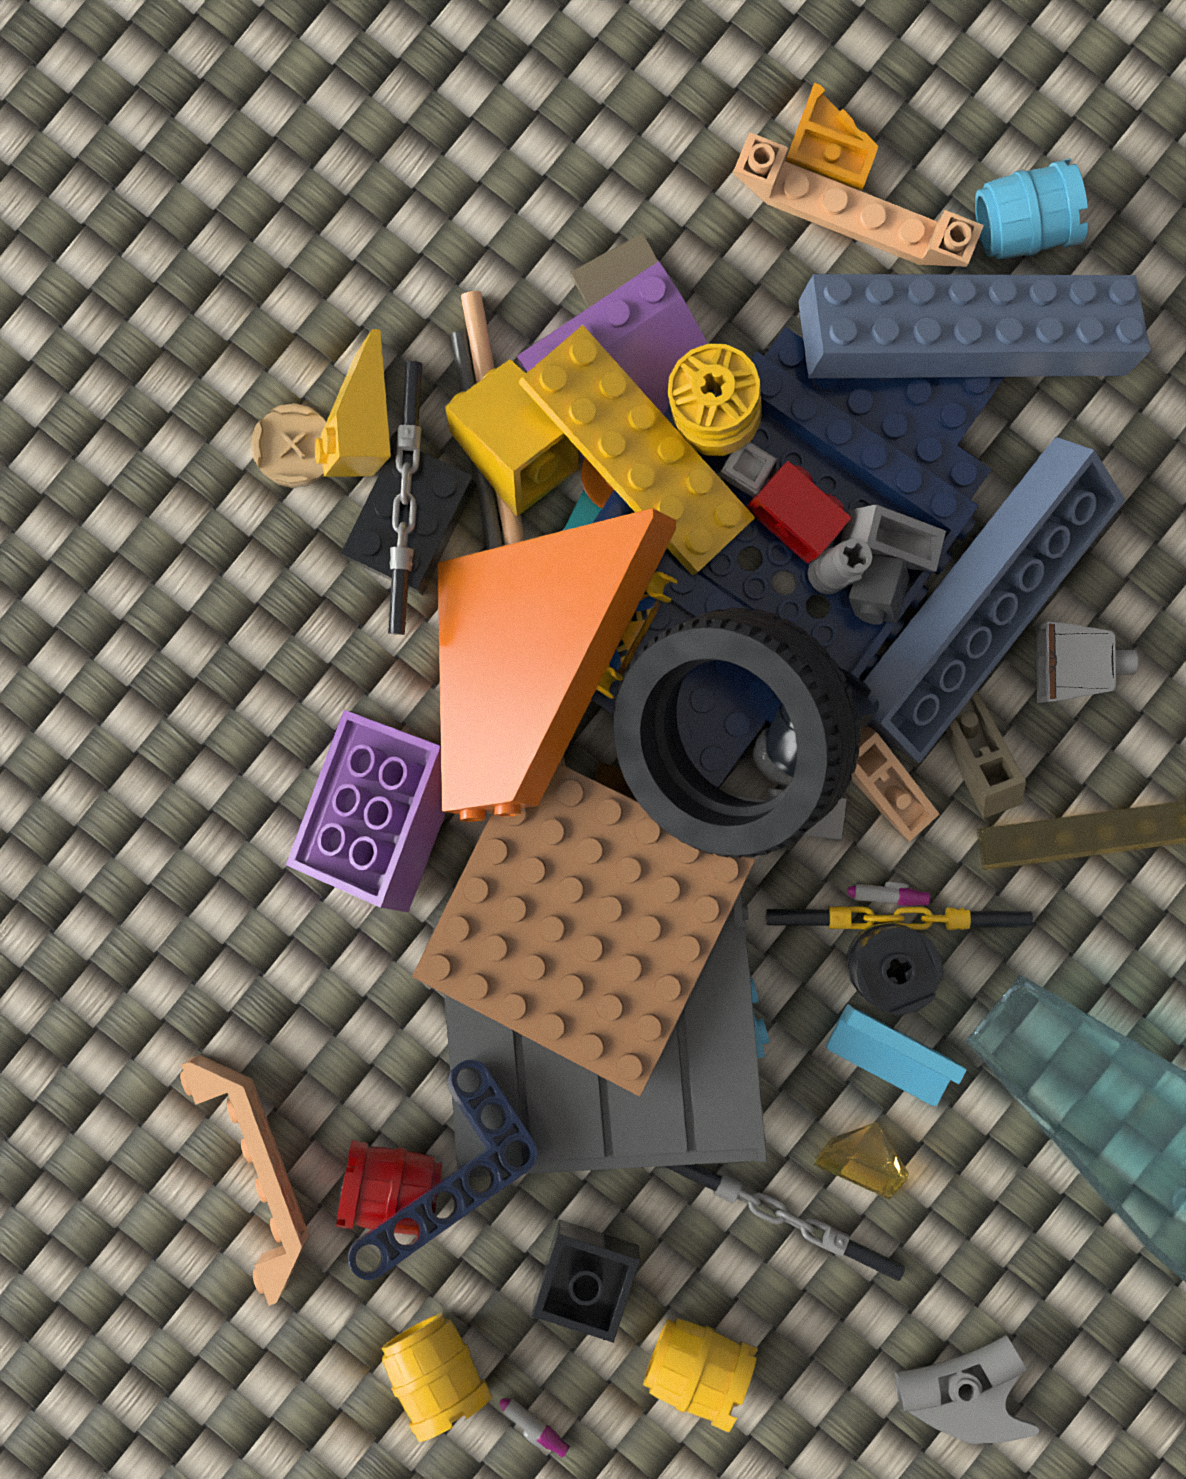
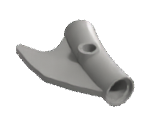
M1007 1335L977 1350L944 1362L895 1372L896 1392L901 1411L909 1412L935 1429L966 1443L1007 1442L1036 1436L1039 1433L1035 1423L1010 1415L1006 1410V1399L1019 1376L1027 1371Z

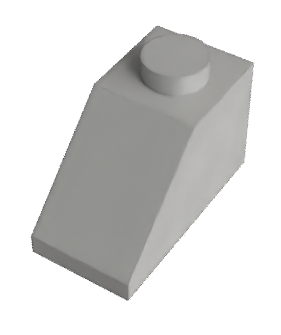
M879 505L848 510L847 514L852 518L844 526L840 543L849 539H860L868 544L872 554L902 558L905 560L908 569L926 572L937 571L946 533L945 530Z

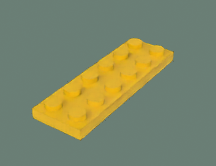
M584 325L580 326L523 375L518 382L634 512L654 508L676 520V530L667 548L692 576L698 573L755 518Z

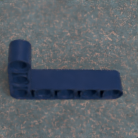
M476 1060L460 1062L450 1071L447 1086L450 1094L486 1150L356 1240L348 1252V1264L351 1271L357 1277L364 1280H373L380 1277L535 1165L537 1147L534 1140L487 1068L481 1062ZM470 1069L477 1074L479 1086L475 1092L467 1093L458 1086L457 1076L461 1070ZM487 1105L496 1106L502 1113V1123L495 1130L486 1128L481 1120L482 1110ZM512 1141L521 1143L526 1151V1158L518 1167L510 1165L505 1158L506 1147ZM477 1166L485 1168L490 1174L489 1187L480 1193L474 1191L469 1184V1174ZM440 1192L449 1193L454 1200V1210L446 1218H439L432 1211V1200ZM404 1218L413 1219L418 1227L416 1239L409 1244L398 1243L394 1236L395 1225ZM365 1245H374L381 1253L379 1265L371 1271L361 1270L356 1264V1254Z

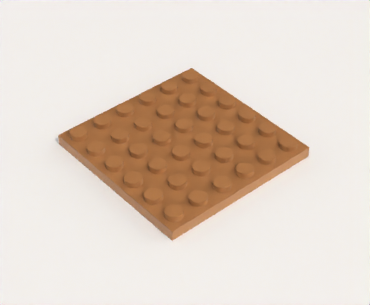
M559 764L538 806L522 808L521 815L514 817H498L494 813L491 814L412 977L640 1097L756 860L744 856L741 858L721 857L714 853L708 854L702 850L692 848L661 828L641 807L639 802Z

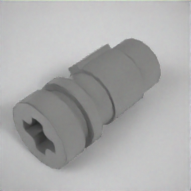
M855 538L823 551L820 556L809 564L808 578L811 585L820 593L835 594L848 585L854 584L862 579L861 575L871 564V549L863 540Z

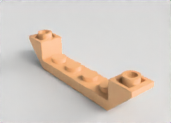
M749 132L733 174L767 205L918 265L967 267L984 225L944 210L937 222L784 161L788 147Z
M199 1054L181 1064L183 1071L180 1074L183 1089L188 1096H193L195 1105L228 1093L230 1099H227L226 1104L229 1116L233 1123H239L244 1137L241 1139L242 1152L248 1163L253 1162L258 1175L255 1181L258 1196L263 1203L267 1202L273 1216L270 1219V1227L276 1242H282L283 1244L280 1247L262 1253L255 1263V1269L253 1270V1280L258 1293L265 1294L268 1305L277 1303L284 1292L310 1235L253 1079Z

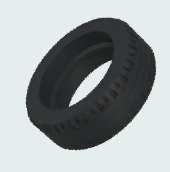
M744 607L717 609L703 613L667 629L651 639L648 645L643 646L638 654L634 656L630 662V667L626 669L623 680H621L618 687V695L615 698V708L613 711L614 743L622 773L633 795L647 814L666 832L692 848L702 850L708 854L714 853L721 857L730 856L732 858H741L743 856L750 858L780 850L801 837L828 815L844 796L847 787L851 783L852 773L855 772L856 761L859 757L858 743L860 742V732L858 730L860 724L856 714V703L852 699L851 688L847 685V679L843 672L839 670V665L830 657L825 647L820 646L817 639L809 636L800 626H795L792 621L786 618L781 619L778 615L771 612L767 613L759 609L752 611L750 608ZM713 660H723L742 666L761 678L783 703L795 733L797 761L792 782L778 796L765 802L746 801L731 796L715 787L703 777L688 757L678 730L677 699L685 676L696 666Z

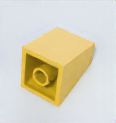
M509 359L498 368H492L486 372L482 379L466 392L462 391L456 394L445 408L449 432L511 512L518 517L579 469V455L577 447L518 383L526 373Z

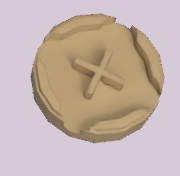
M295 403L279 405L270 410V413L263 420L261 418L256 424L251 439L253 459L261 472L276 484L290 488L309 486L324 476L323 464H317L315 442L317 438H321V433L326 424L325 419L312 408Z

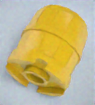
M443 1313L433 1315L406 1329L382 1347L384 1352L382 1361L392 1384L391 1389L411 1420L409 1427L419 1442L431 1439L453 1428L452 1423L462 1416L468 1419L492 1399L485 1379L479 1378L477 1369L470 1356L471 1351L468 1344L463 1342L451 1319H445Z
M667 1318L651 1356L643 1386L650 1388L649 1394L674 1406L675 1410L710 1420L712 1426L725 1432H730L737 1419L731 1416L733 1406L737 1407L743 1404L757 1358L754 1355L758 1348L743 1341L738 1344L715 1332L709 1326L703 1327L681 1318H676L675 1321Z

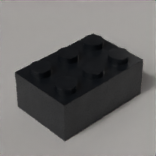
M397 440L390 451L391 457L384 463L341 552L347 560L392 581V570L389 564L391 559L390 548L397 546L398 533L392 526L393 502L395 497L401 493L402 473L396 467ZM403 450L402 465L408 462L412 467L414 451ZM421 451L419 467L412 474L411 494L415 497L417 506L415 527L408 534L407 547L414 549L412 570L409 572L408 589L423 596L476 484L471 475ZM400 501L398 523L400 525L401 522H405L408 527L410 501L407 505H403Z

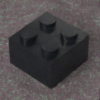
M559 1219L534 1296L532 1317L614 1343L640 1262L639 1245Z

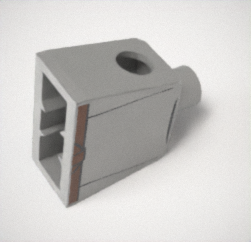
M1047 621L1036 625L1037 704L1115 691L1116 675H1134L1137 672V652L1135 650H1116L1115 634L1113 631L1055 621Z

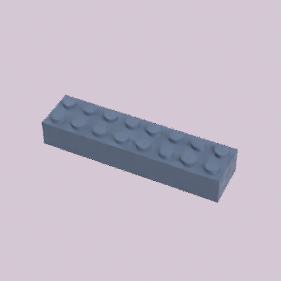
M813 274L798 301L808 378L1126 376L1151 352L1136 275Z
M1055 437L863 681L872 690L868 696L872 704L877 699L880 704L878 712L869 727L875 730L887 745L917 763L922 761L1124 503L1125 498L1095 450Z

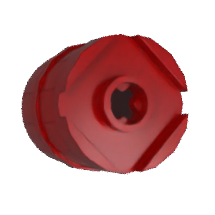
M352 1140L348 1154V1165L343 1180L336 1227L353 1229V1226L356 1225L367 1229L375 1228L439 1183L441 1180L442 1162L435 1161L434 1156L409 1151L404 1147H398L397 1149L368 1146L369 1142ZM438 1194L432 1200V1211L434 1214L436 1210ZM404 1218L395 1225L394 1233L417 1235L418 1227L413 1219Z

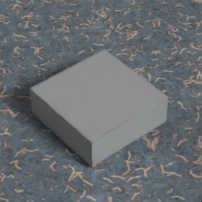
M749 442L739 451L730 453L718 476L751 497H754L759 492L777 459Z

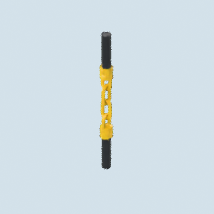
M828 906V909H766V925L828 926V929H866L875 922H893L914 930H925L931 927L933 922H943L947 930L970 929V927L1031 928L1033 916L1031 911H970L963 907L959 909L947 907L945 915H933L925 907H900L893 914H875L872 909L864 906ZM852 913H867V915L863 916V920L868 922L852 923ZM902 913H923V914H926V915H923V916L921 917V920L924 921L925 923H923V924H904V923H901V922L904 921L905 918H904L903 915H900V914H902Z

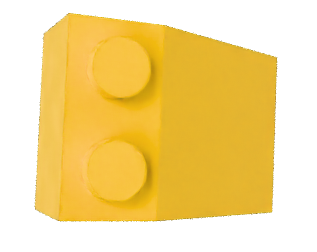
M372 329L355 354L321 433V438L316 439L317 464H323L324 477L374 476L391 457L380 329Z

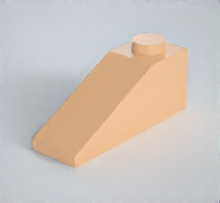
M869 726L864 727L860 734V742L858 743L859 757L856 761L855 772L852 773V781L899 833L910 842L940 814L879 734Z

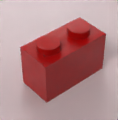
M789 461L774 473L746 506L758 521L807 564L822 554L852 518L844 511L845 508L840 500L831 494H825L813 483L811 475L804 468L792 465Z

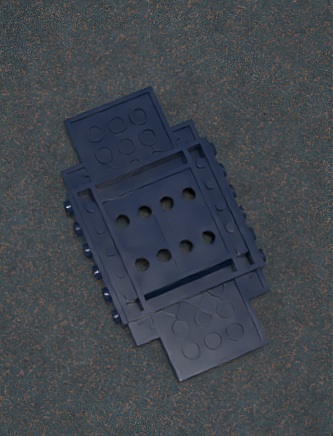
M785 327L765 356L756 351L751 358L760 379L762 410L760 426L750 442L777 459L774 464L775 472L787 461L792 465L804 468L811 475L813 483L825 494H831L840 500L846 513L851 509L879 505L945 530L946 533L937 571L933 572L939 575L953 555L947 550L957 538L962 541L975 525L976 520L971 516L979 505L973 502L971 498L992 470L957 445L1005 377L808 378L803 338ZM697 452L717 475L730 455L708 456ZM719 477L745 507L754 498ZM767 479V480L764 481V483H763V485L761 486L760 490H761L762 487L768 482L769 479ZM754 518L693 576L666 548L655 572H662L675 578L678 582L677 584L670 582L664 587L663 595L671 598V602L664 603L658 600L662 606L634 656L638 654L643 646L648 645L651 639L682 622L717 609L744 607L750 608L752 611L759 609L767 613L771 612L778 615L781 619L786 618L792 621L795 626H800L809 636L817 639L820 646L825 647L830 657L837 662L840 668L855 675L857 678L861 674L867 677L881 659L876 654L885 640L891 643L903 628L905 623L900 618L908 606L915 609L925 597L929 589L924 586V583L932 572L907 568L910 580L897 623L883 621L882 624H870L862 621L854 614L849 600L853 584L848 585L835 594L820 593L813 588L809 581L808 568L810 563L804 562L760 521ZM843 529L825 550L840 544ZM745 548L756 549L762 557L760 567L754 571L744 570L738 563V555L741 550ZM786 571L793 575L796 585L792 593L781 595L774 590L772 579L776 573ZM821 595L828 600L830 608L825 617L817 619L808 614L806 602L809 597ZM723 660L708 661L696 666L685 676L677 699V724L684 749L696 769L717 788L721 785L765 721L769 724L773 723L777 709L781 704L775 692L761 678L742 666ZM615 680L610 685L609 691L615 696L613 699L608 698L597 689L591 699L612 715L620 681Z

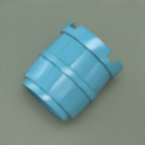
M1067 158L1055 161L1045 168L1014 171L1012 175L985 183L982 189L977 190L975 196L976 222L984 225L979 238L986 256L995 257L997 260L1023 255L1030 257L1040 251L1059 245L1067 248L1082 244L1086 240L1088 222L1080 224V210L1088 209L1087 197L1078 166L1076 164L1069 165L1072 159Z

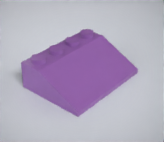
M658 261L517 355L520 367L527 373L580 326L584 325L660 412L664 414L670 405L668 398L669 376L677 361L691 349L708 343L682 295ZM578 450L579 457L584 461L585 456Z
M344 710L286 865L380 908L409 912L446 813L442 812L441 745Z

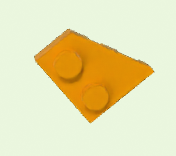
M814 83L789 149L786 162L862 191L879 146L866 132L860 131L855 126L854 120L844 109L839 111L824 95L825 89L820 84Z

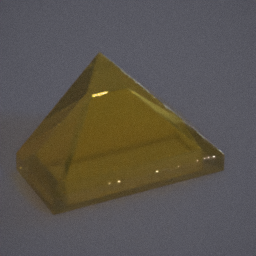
M877 1122L831 1138L814 1161L815 1166L889 1200L908 1180L909 1173Z

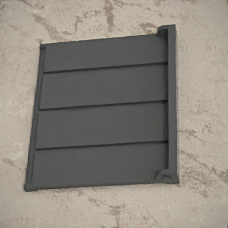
M740 892L649 1082L640 1097L444 994L450 1071L465 1060H476L487 1068L536 1144L537 1160L535 1165L525 1174L767 1161L745 920H749L747 902L744 903L743 892ZM439 916V917H433V923H434L433 932H434V930H435V928H436V926H437V924H438V922H439L441 916ZM464 1069L459 1072L457 1083L462 1091L473 1093L479 1086V1078L474 1071ZM452 1097L457 1169H459L485 1151L486 1148ZM487 1105L482 1110L481 1120L483 1125L491 1130H495L501 1125L502 1113L496 1106ZM516 1141L510 1142L505 1150V1158L510 1165L518 1167L526 1158L524 1146ZM481 1166L475 1167L469 1174V1177L490 1176L489 1172Z

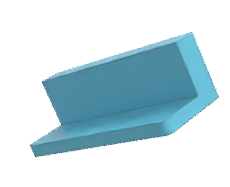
M848 1003L826 1043V1048L829 1051L932 1106H936L939 1103L950 1080L960 1084L967 1070L955 1060Z

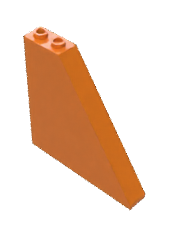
M651 508L438 563L442 812L460 814V821L478 822L486 820L487 813H494L498 817H514L521 815L522 808L539 805L676 530L675 519Z

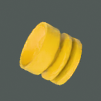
M706 344L691 349L677 361L669 376L668 398L677 431L695 451L708 456H725L739 451L753 439L760 426L762 410L760 379L755 364L743 351L727 344ZM714 389V391H715L717 394H719V393H722V394H721L720 396L715 397V395H714L712 392H709V393H707V392H708L709 390Z

